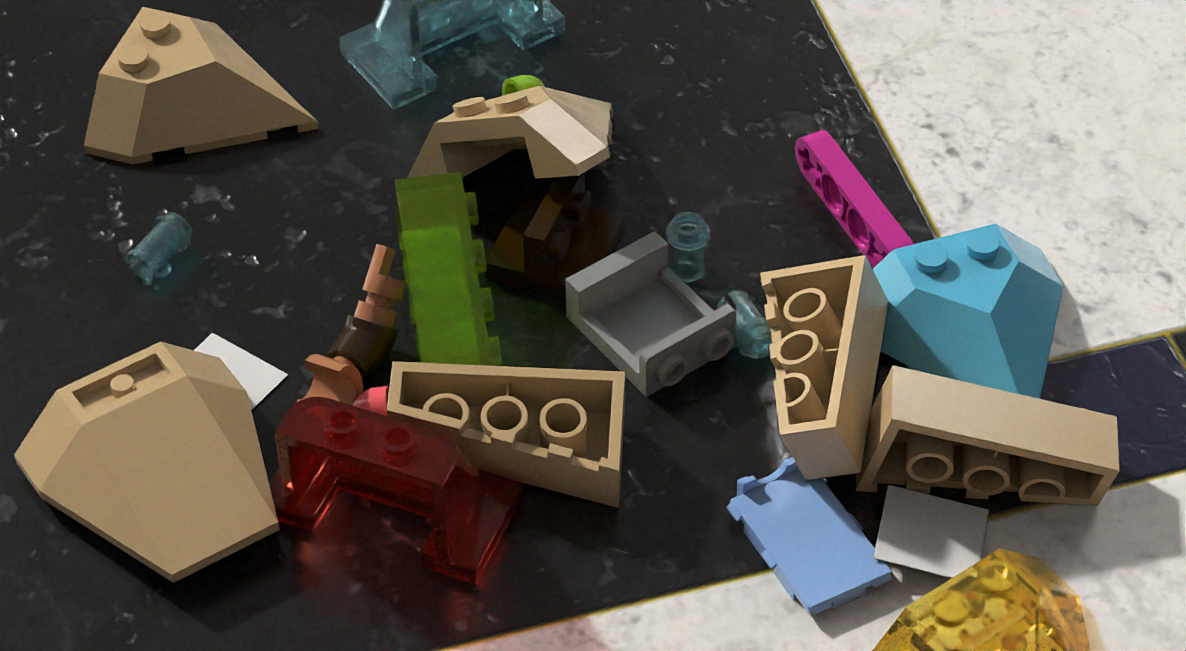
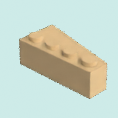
M866 255L760 273L761 283L767 298V304L764 305L765 316L772 338V343L769 344L770 358L775 366L777 379L774 381L780 436L805 480L860 473L888 299Z
M893 365L870 411L861 472L856 473L855 491L877 492V483L906 485L908 490L930 495L931 487L966 489V498L989 499V496L1008 491L1018 492L1020 500L1024 502L1098 506L1120 471L1117 416Z

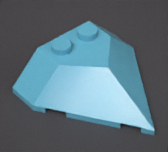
M995 223L894 249L873 268L888 299L880 353L883 352L907 365V369L1040 399L1064 286L1039 247Z

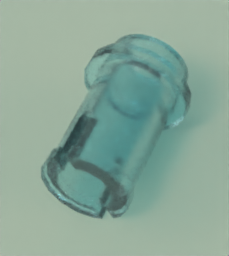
M169 212L166 216H157L152 222L153 229L125 256L126 263L131 264L129 268L137 276L145 280H151L176 251H184L190 245L189 238L192 236V228L182 216L174 212Z
M682 212L673 218L666 230L667 240L671 244L670 269L678 275L680 264L679 278L683 282L698 280L704 274V246L709 241L710 228L699 214Z
M736 290L728 293L738 307L736 310L735 344L738 351L744 356H750L754 359L768 356L770 354L769 344L772 343V338L766 318L762 317L751 302L748 294L744 291ZM724 297L719 301L717 309L728 304Z

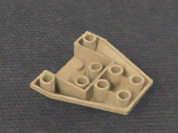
M159 342L55 391L14 454L17 465L41 499L173 583L280 530L247 391L219 357Z

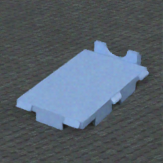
M793 457L784 460L774 473L765 478L757 480L752 475L737 480V496L730 499V504L727 506L734 519L743 522V532L771 569L774 568V575L793 600L797 597L808 614L813 612L815 615L831 607L836 609L865 596L869 586L876 588L892 581L891 569L885 561L873 558L875 548L861 531L863 528L853 514L848 513L826 485L828 481L825 478L805 480Z

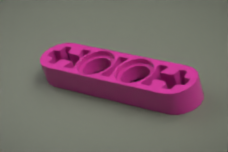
M820 130L796 140L795 155L802 174L860 252L866 255L873 268L892 250L914 244L827 131Z

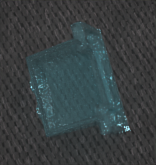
M383 0L373 23L339 37L340 50L343 56L394 110L437 90L436 74L425 64L421 56L494 23L524 51L565 32V16L549 0Z

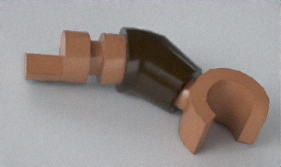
M376 244L362 290L368 291L366 301L359 300L354 316H347L340 335L326 356L313 354L305 359L306 370L314 372V377L307 395L303 399L297 400L293 410L295 413L337 427L344 426L351 420L352 406L359 394L363 392V380L389 357L399 330L393 328L398 312L393 311L392 308L395 300L402 302L407 283L388 277L395 249Z

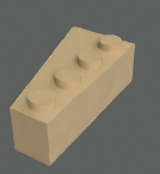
M392 361L387 403L391 448L619 508L625 417V372Z

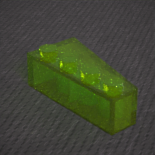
M461 172L396 179L398 240L400 250L402 249L405 282L408 285L412 324L416 325L417 328L415 329V340L419 363L502 366L498 336L488 337L486 328L487 321H494L490 287L480 288L478 273L486 272L482 239L472 240L470 230L471 225H478L475 193H464Z

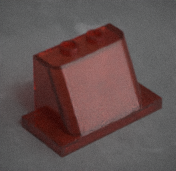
M309 397L295 403L275 431L280 467L269 483L278 521L315 532L339 490L434 519V529L420 552L422 567L477 584L523 498L522 482L477 469L447 435L330 398Z

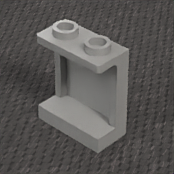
M655 231L565 279L566 317L621 372H625V377L645 397L665 386H672L678 383L686 374L709 361L722 358L730 349L735 347L737 312L729 304L714 311L668 267V243Z

